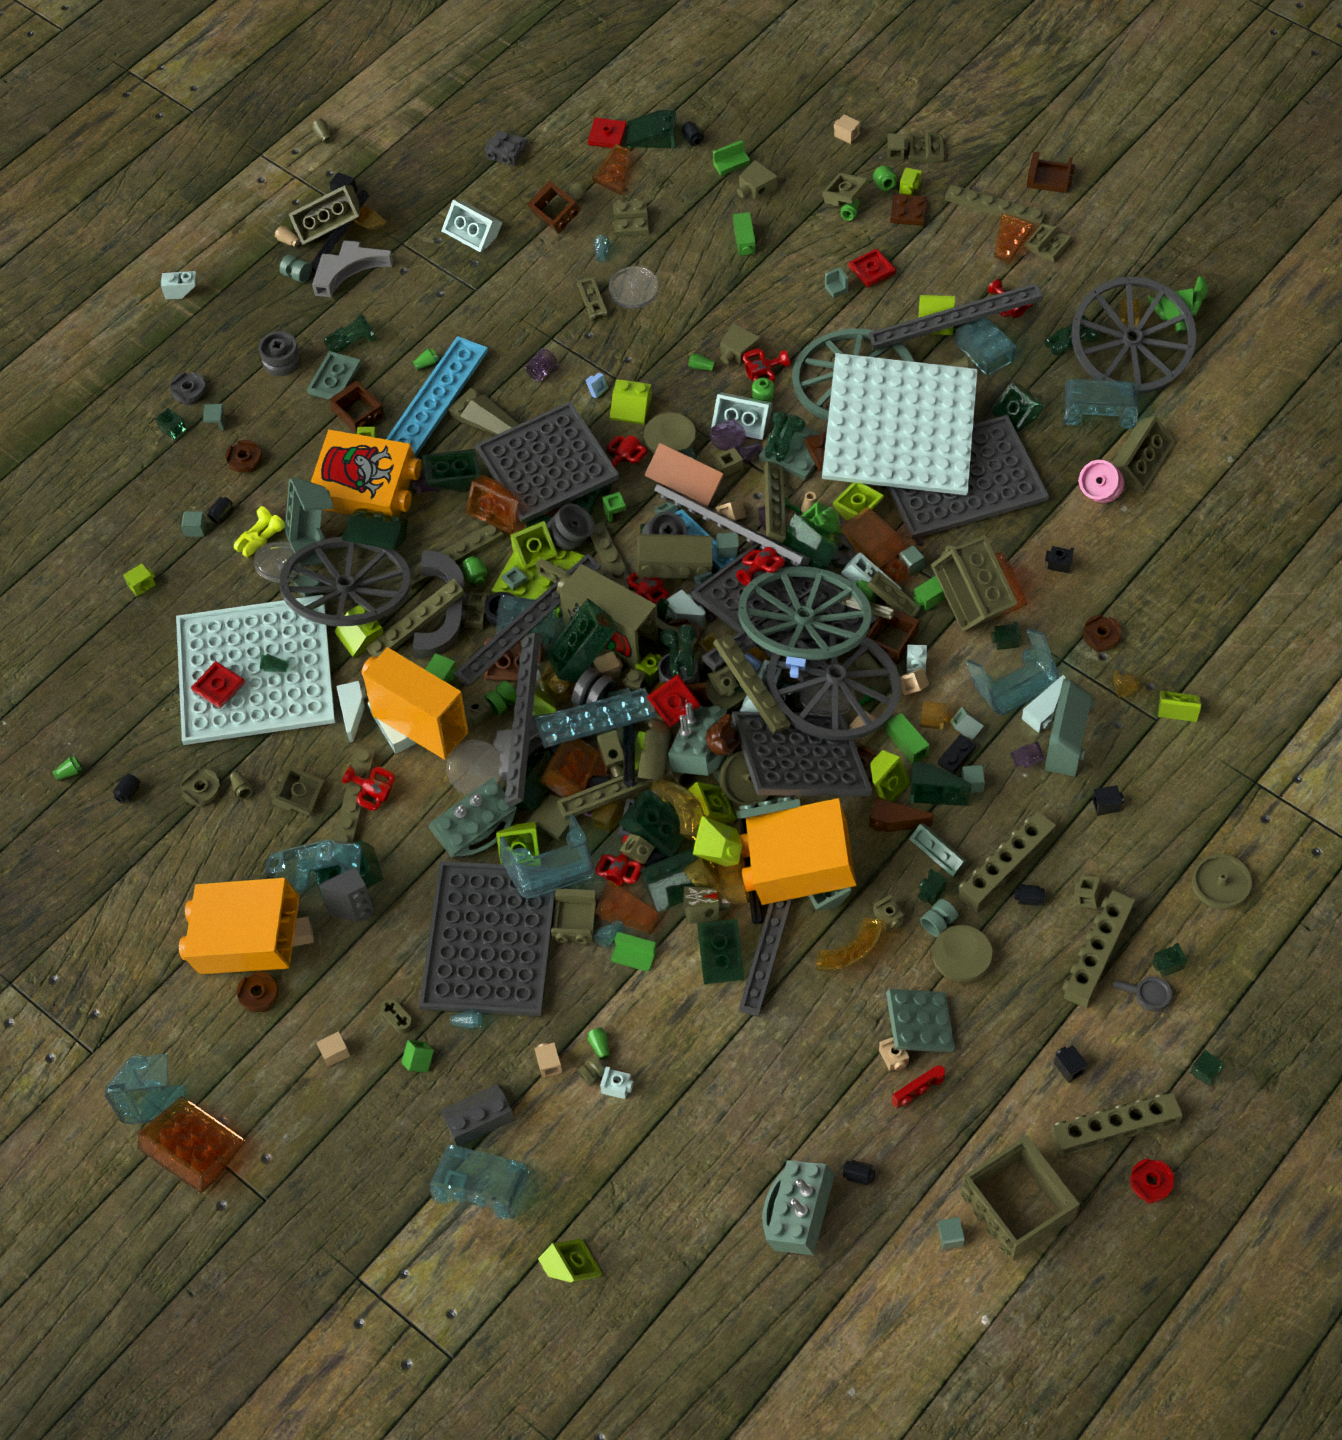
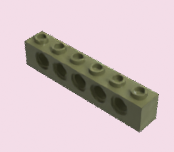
M1038 811L1033 816H1028L1024 821V825L1020 829L1016 828L1011 834V838L1007 842L1003 841L998 847V851L995 854H990L985 860V864L982 867H977L973 871L972 877L960 884L958 898L978 912L1054 836L1056 825ZM1002 859H1008V860H1010V861H1009V862H1005V861H1003ZM989 872H996L997 874L992 875ZM976 885H982L984 887L978 888Z
M1113 890L1109 897L1105 896L1101 905L1104 909L1102 913H1097L1094 920L1096 926L1094 930L1090 928L1086 940H1088L1086 946L1082 945L1078 956L1081 958L1078 963L1074 962L1070 973L1073 975L1071 979L1067 978L1062 990L1065 991L1064 999L1087 1008L1131 914L1135 899ZM1110 913H1114V914H1116L1117 916H1116V917H1112V916H1110L1109 914H1110ZM1101 930H1108L1110 933H1104ZM1094 946H1099V947H1101L1102 949H1101V950H1097V949L1094 948ZM1085 963H1092L1094 966L1090 967ZM1083 979L1087 983H1080L1078 980Z
M1160 1093L1152 1099L1142 1098L1135 1101L1134 1104H1120L1109 1111L1103 1109L1091 1116H1078L1073 1121H1059L1052 1126L1051 1137L1059 1157L1180 1124L1183 1115L1174 1093ZM1151 1109H1157L1161 1114H1154ZM1131 1115H1138L1140 1120H1134ZM1116 1120L1121 1125L1115 1126L1111 1123V1121ZM1091 1126L1099 1127L1100 1131H1093ZM1076 1131L1080 1134V1136L1074 1137L1070 1134V1132Z

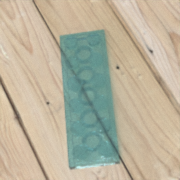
M643 688L536 717L534 721L545 748L656 717V711L647 699L648 693L646 689Z

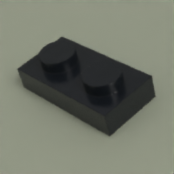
M960 734L939 758L937 765L954 774L975 750L976 744Z

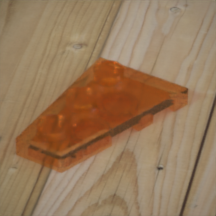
M615 144L593 175L592 181L621 195L630 150Z
M1002 213L994 257L1010 263L1031 232L1032 224Z
M608 879L596 908L595 917L652 934L658 919V913Z

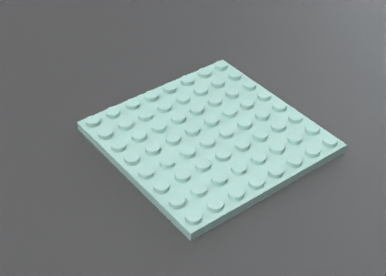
M835 353L822 479L967 495L977 369Z
M324 595L296 598V600L306 606L324 597ZM284 600L176 616L183 745L335 723L327 625L310 621L298 615ZM325 604L313 609L314 611L326 614ZM215 661L245 680L242 687L221 709L191 689V686Z

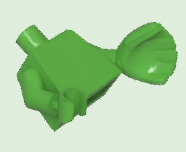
M1202 276L1197 278L1194 293L1193 288L1174 291L1188 306L1192 316L1197 314L1202 301L1208 293V283ZM1149 295L1148 298L1151 305L1155 298H1151ZM1162 296L1154 309L1157 315L1166 321L1181 315L1177 307L1165 296ZM1184 320L1175 324L1176 332L1187 330Z
M816 502L798 518V532L786 533V539L781 544L801 553L804 548L803 540L807 537L826 540L833 533L837 535L842 534L844 526L839 524V514L833 507H827Z

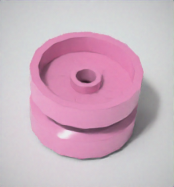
M1091 461L1080 472V489L1084 495L1096 502H1112L1120 496L1124 488L1123 474L1108 461Z

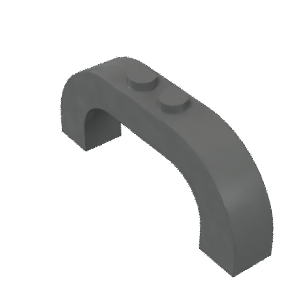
M422 550V576L439 577L446 583L454 578L465 592L462 571L454 560L439 552ZM468 593L464 594L447 608L446 620L440 629L432 633L414 632V658H430L435 653L441 655L456 643L460 636L462 620H466V609H463V606L467 604Z

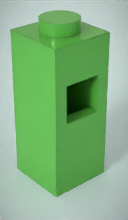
M750 212L733 214V226L739 256L755 254V238Z
M936 576L914 589V602L925 612L946 599Z
M902 713L892 716L885 725V733L912 764L929 755V744Z

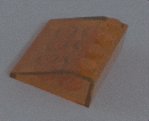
M181 1096L138 1133L137 1149L202 1194L217 1180L243 1146L245 1140Z

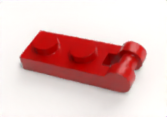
M940 1065L933 1067L892 1095L894 1106L896 1108L902 1105L907 1106L913 1101L915 1096L928 1092L932 1085H941L944 1082V1067Z

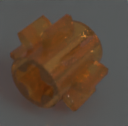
M893 559L890 563L886 562L884 573L895 582H899L901 578H906L907 566H903V560Z

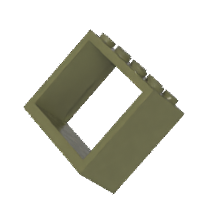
M986 535L951 549L931 564L962 633L998 617L1018 604Z
M1027 1135L963 1176L961 1187L963 1200L967 1204L970 1203L977 1219L979 1221L983 1220L989 1235L993 1239L996 1238L998 1240L1001 1251L1005 1256L1009 1255L1012 1261L1076 1219L1080 1205ZM1018 1161H1021L1058 1209L1059 1213L1016 1240L978 1187Z

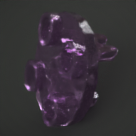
M728 419L711 428L710 439L717 449L727 451L735 447L738 450L746 440V432L736 420Z

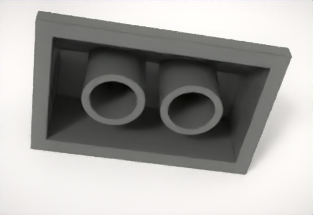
M356 867L319 885L331 916L358 922L369 918L371 914L375 913L366 885Z
M497 1084L440 1110L456 1147L514 1121L512 1110L504 1093Z

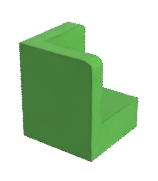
M620 492L603 497L604 512L609 523H612V514L626 510V505Z
M408 1040L402 1064L409 1071L428 1072L434 1049L427 1042Z

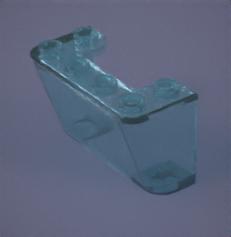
M1071 379L1065 383L1063 424L1077 425L1082 421L1083 414L1119 416L1118 423L1123 428H1135L1139 409L1137 386L1134 383Z
M325 839L274 852L267 859L265 874L272 879L286 878L295 891L300 892L308 887L312 871L339 865L341 867V874L356 867L360 874L361 846L356 843Z
M448 1145L429 1184V1190L434 1201L446 1204V1202H450L452 1199L459 1202L467 1200L478 1207L490 1206L495 1216L499 1219H514L529 1171L525 1164L518 1161L455 1145Z

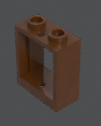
M551 181L527 203L531 212L558 234L581 211L577 202ZM556 195H559L568 205L552 220L542 210Z
M357 381L329 399L331 411L356 434L357 427H369L385 416L382 404ZM360 398L371 410L354 421L343 409Z
M894 609L893 618L887 619L879 616L866 637L877 643L889 655L891 660L898 664L907 650V645L911 644L919 631V620ZM886 623L908 633L898 650L875 641Z

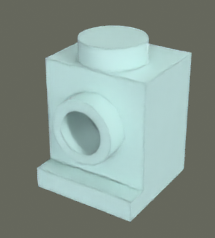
M907 645L906 673L922 667L926 673L927 645Z
M606 1067L600 1084L601 1093L626 1099L627 1093L632 1091L634 1081L631 1080L630 1074Z

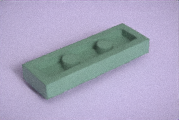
M924 823L919 824L910 837V840L952 877L957 876L967 861Z

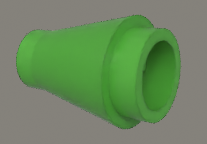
M858 198L852 204L846 203L841 208L843 219L850 221L856 217L860 203Z
M427 348L412 363L418 371L419 369L436 364L439 358L433 348L429 350Z
M696 352V354L691 353L688 366L692 367V369L712 371L715 361Z
M74 756L72 758L69 757L52 772L55 778L60 781L61 779L79 774L83 767L78 758Z
M603 1028L589 1031L587 1033V1040L599 1060L610 1057L607 1032Z

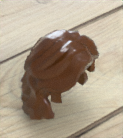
M725 713L718 723L713 724L707 729L705 737L708 748L714 754L721 756L731 755L733 750L741 745V742L737 741V731H735L734 727H731L733 725L731 723L733 718L728 713Z

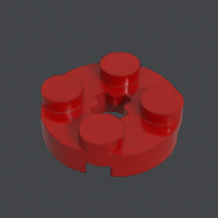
M1143 1159L1133 1167L1129 1182L1133 1192L1140 1199L1152 1204L1162 1201L1170 1195L1174 1184V1175L1170 1167L1163 1161ZM1148 1176L1157 1178L1155 1185L1147 1182Z

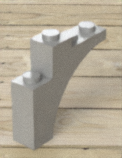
M344 240L339 255L322 254L312 283L315 296L332 297L336 288L344 280L360 271L376 267H392L393 258L391 251L361 248L360 242Z
M566 710L532 716L528 756L555 738H561L569 734V720ZM512 729L497 731V737L493 741L495 751L498 750L502 766H499V776L504 779L505 785L507 784Z

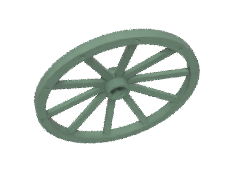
M838 330L817 338L804 348L795 361L792 382L794 393L806 410L828 421L829 411L821 408V406L831 397L832 387L816 404L805 395L802 388L833 379V372L800 382V373L803 365L808 364L834 369V362L810 359L809 357L825 345L834 354H843L833 342L854 338L857 340L853 355L859 356L862 339H869L868 333L874 330ZM901 343L880 348L867 356L877 358L888 350L893 349L904 361L914 362L909 351Z
M806 566L783 567L774 573L766 572L759 575L744 588L738 606V616L742 628L753 641L778 655L806 660L836 657L858 646L869 631L872 615L867 597L854 583L831 571ZM788 577L815 578L806 606L800 605ZM782 579L795 611L760 587L769 582ZM821 580L844 589V591L815 610L812 609ZM756 592L788 615L746 608L752 594ZM849 595L857 601L862 610L818 616ZM748 615L788 622L758 631ZM863 617L862 625L856 633L820 623ZM795 628L788 646L766 637V635ZM814 628L849 639L835 646L828 647ZM806 629L820 649L795 648L803 630Z

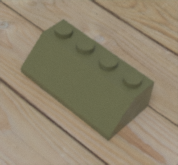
M344 185L288 214L302 245L360 217L359 200L352 185Z
M1156 416L1140 419L1112 462V465L1117 467L1123 474L1124 485L1141 493L1145 492L1175 444V440Z
M638 534L634 563L637 577L709 579L712 569V536Z

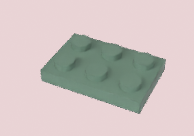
M329 351L307 388L308 394L329 400L350 385L361 366V360Z

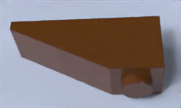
M876 798L869 819V827L879 832L916 829L921 823L931 827L933 813Z

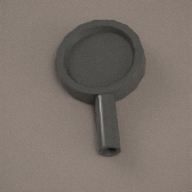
M1159 977L1144 978L1138 986L1114 980L1113 988L1135 993L1138 1004L1148 1011L1158 1012L1164 1010L1171 1001L1172 990L1170 985Z

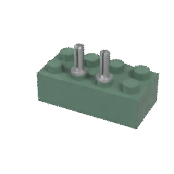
M687 703L685 705L687 716H680L681 727L668 753L670 769L672 772L708 776L718 769L729 755L721 756L714 754L707 746L706 732L707 729L713 724L718 723L720 718L728 712L727 709L720 708L719 706H700L693 711L692 704Z
M492 777L431 821L429 829L451 858L471 857L488 850L497 843L496 837L480 848L469 849L470 845L478 843L492 834L501 822L505 823L503 829L510 827L517 808L515 805L509 807L504 804L505 792L494 777Z
M787 1160L785 1169L771 1185L764 1202L762 1221L766 1241L774 1251L806 1255L815 1254L835 1176L826 1164ZM774 1203L773 1214L770 1221L771 1209Z

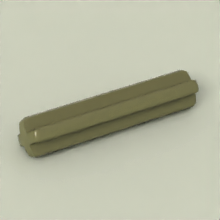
M849 595L842 599L844 606L861 610L859 604L852 596ZM869 601L871 614L887 619L893 618V608Z

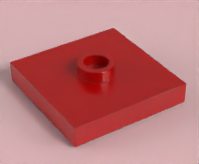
M595 117L589 134L588 145L620 149L627 122Z
M877 248L848 263V267L867 288L896 274V269Z
M215 661L191 686V689L221 709L242 687L245 680Z
M679 674L647 695V699L669 728L680 721L681 715L687 716L685 707L687 703L692 704L693 711L701 706Z

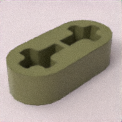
M387 999L382 1002L380 1006L381 1013L390 1025L399 1033L409 1032L413 1026L410 1015L394 999ZM387 1007L393 1008L395 1014L393 1015L392 1012H391V1011H387L386 1008H387ZM398 1018H400L403 1022L406 1021L407 1025H400Z

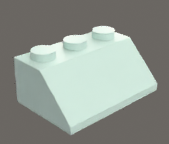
M453 200L441 231L471 248L483 252L497 238L503 222L464 201Z
M721 392L717 394L711 429L763 440L770 421L773 403Z

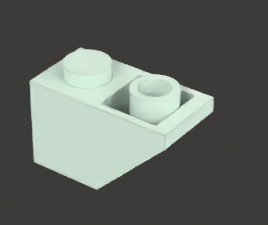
M196 271L162 273L161 288L165 300L182 299L195 287Z
M680 590L664 601L665 612L673 620L687 619L692 624H706V612L703 607L698 606L692 596L686 594L683 590Z

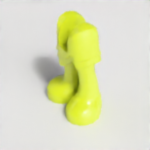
M260 506L257 510L259 518L257 523L251 529L245 531L234 543V549L242 552L247 558L266 545L267 539L285 528L284 521L277 515L272 516L263 506Z

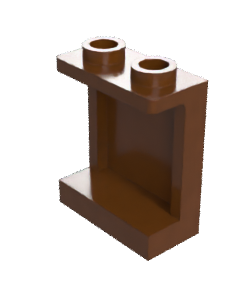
M1033 152L1027 188L1067 193L1068 186L1071 187L1073 179L1070 174L1073 175L1075 164H1072L1073 158H1069L1068 164L1039 160L1040 152Z

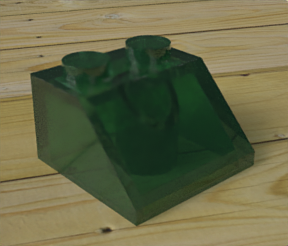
M1010 383L991 412L997 418L1008 415L1016 433H1018L1036 420L1045 404L1021 384Z

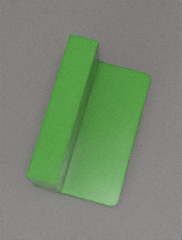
M743 140L713 151V165L720 176L750 165V159L744 152Z
M617 932L615 937L616 946L611 961L649 972L657 952L656 942Z

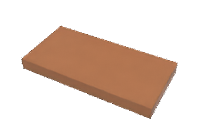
M659 443L644 476L706 506H710L725 473Z

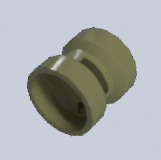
M595 1057L588 1060V1065L577 1069V1073L588 1086L592 1085L597 1077H602L605 1072L604 1067Z

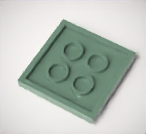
M785 419L760 453L759 460L765 463L770 461L782 466L783 471L806 481L816 465L804 440L807 437L820 433Z
M794 796L778 798L777 803H774V800L758 802L759 806L755 807V804L739 806L740 810L735 811L737 819L792 809L801 805L799 799H794Z
M889 989L886 992L895 1049L950 1053L955 1050L945 992Z

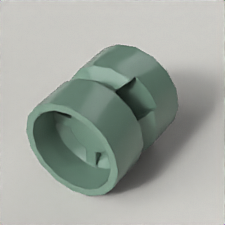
M287 254L282 259L279 270L282 275L304 283L311 274L312 266L310 262Z
M940 899L932 906V910H928L920 918V922L927 932L938 937L941 932L947 929V926L952 925L958 919L959 915L948 901Z

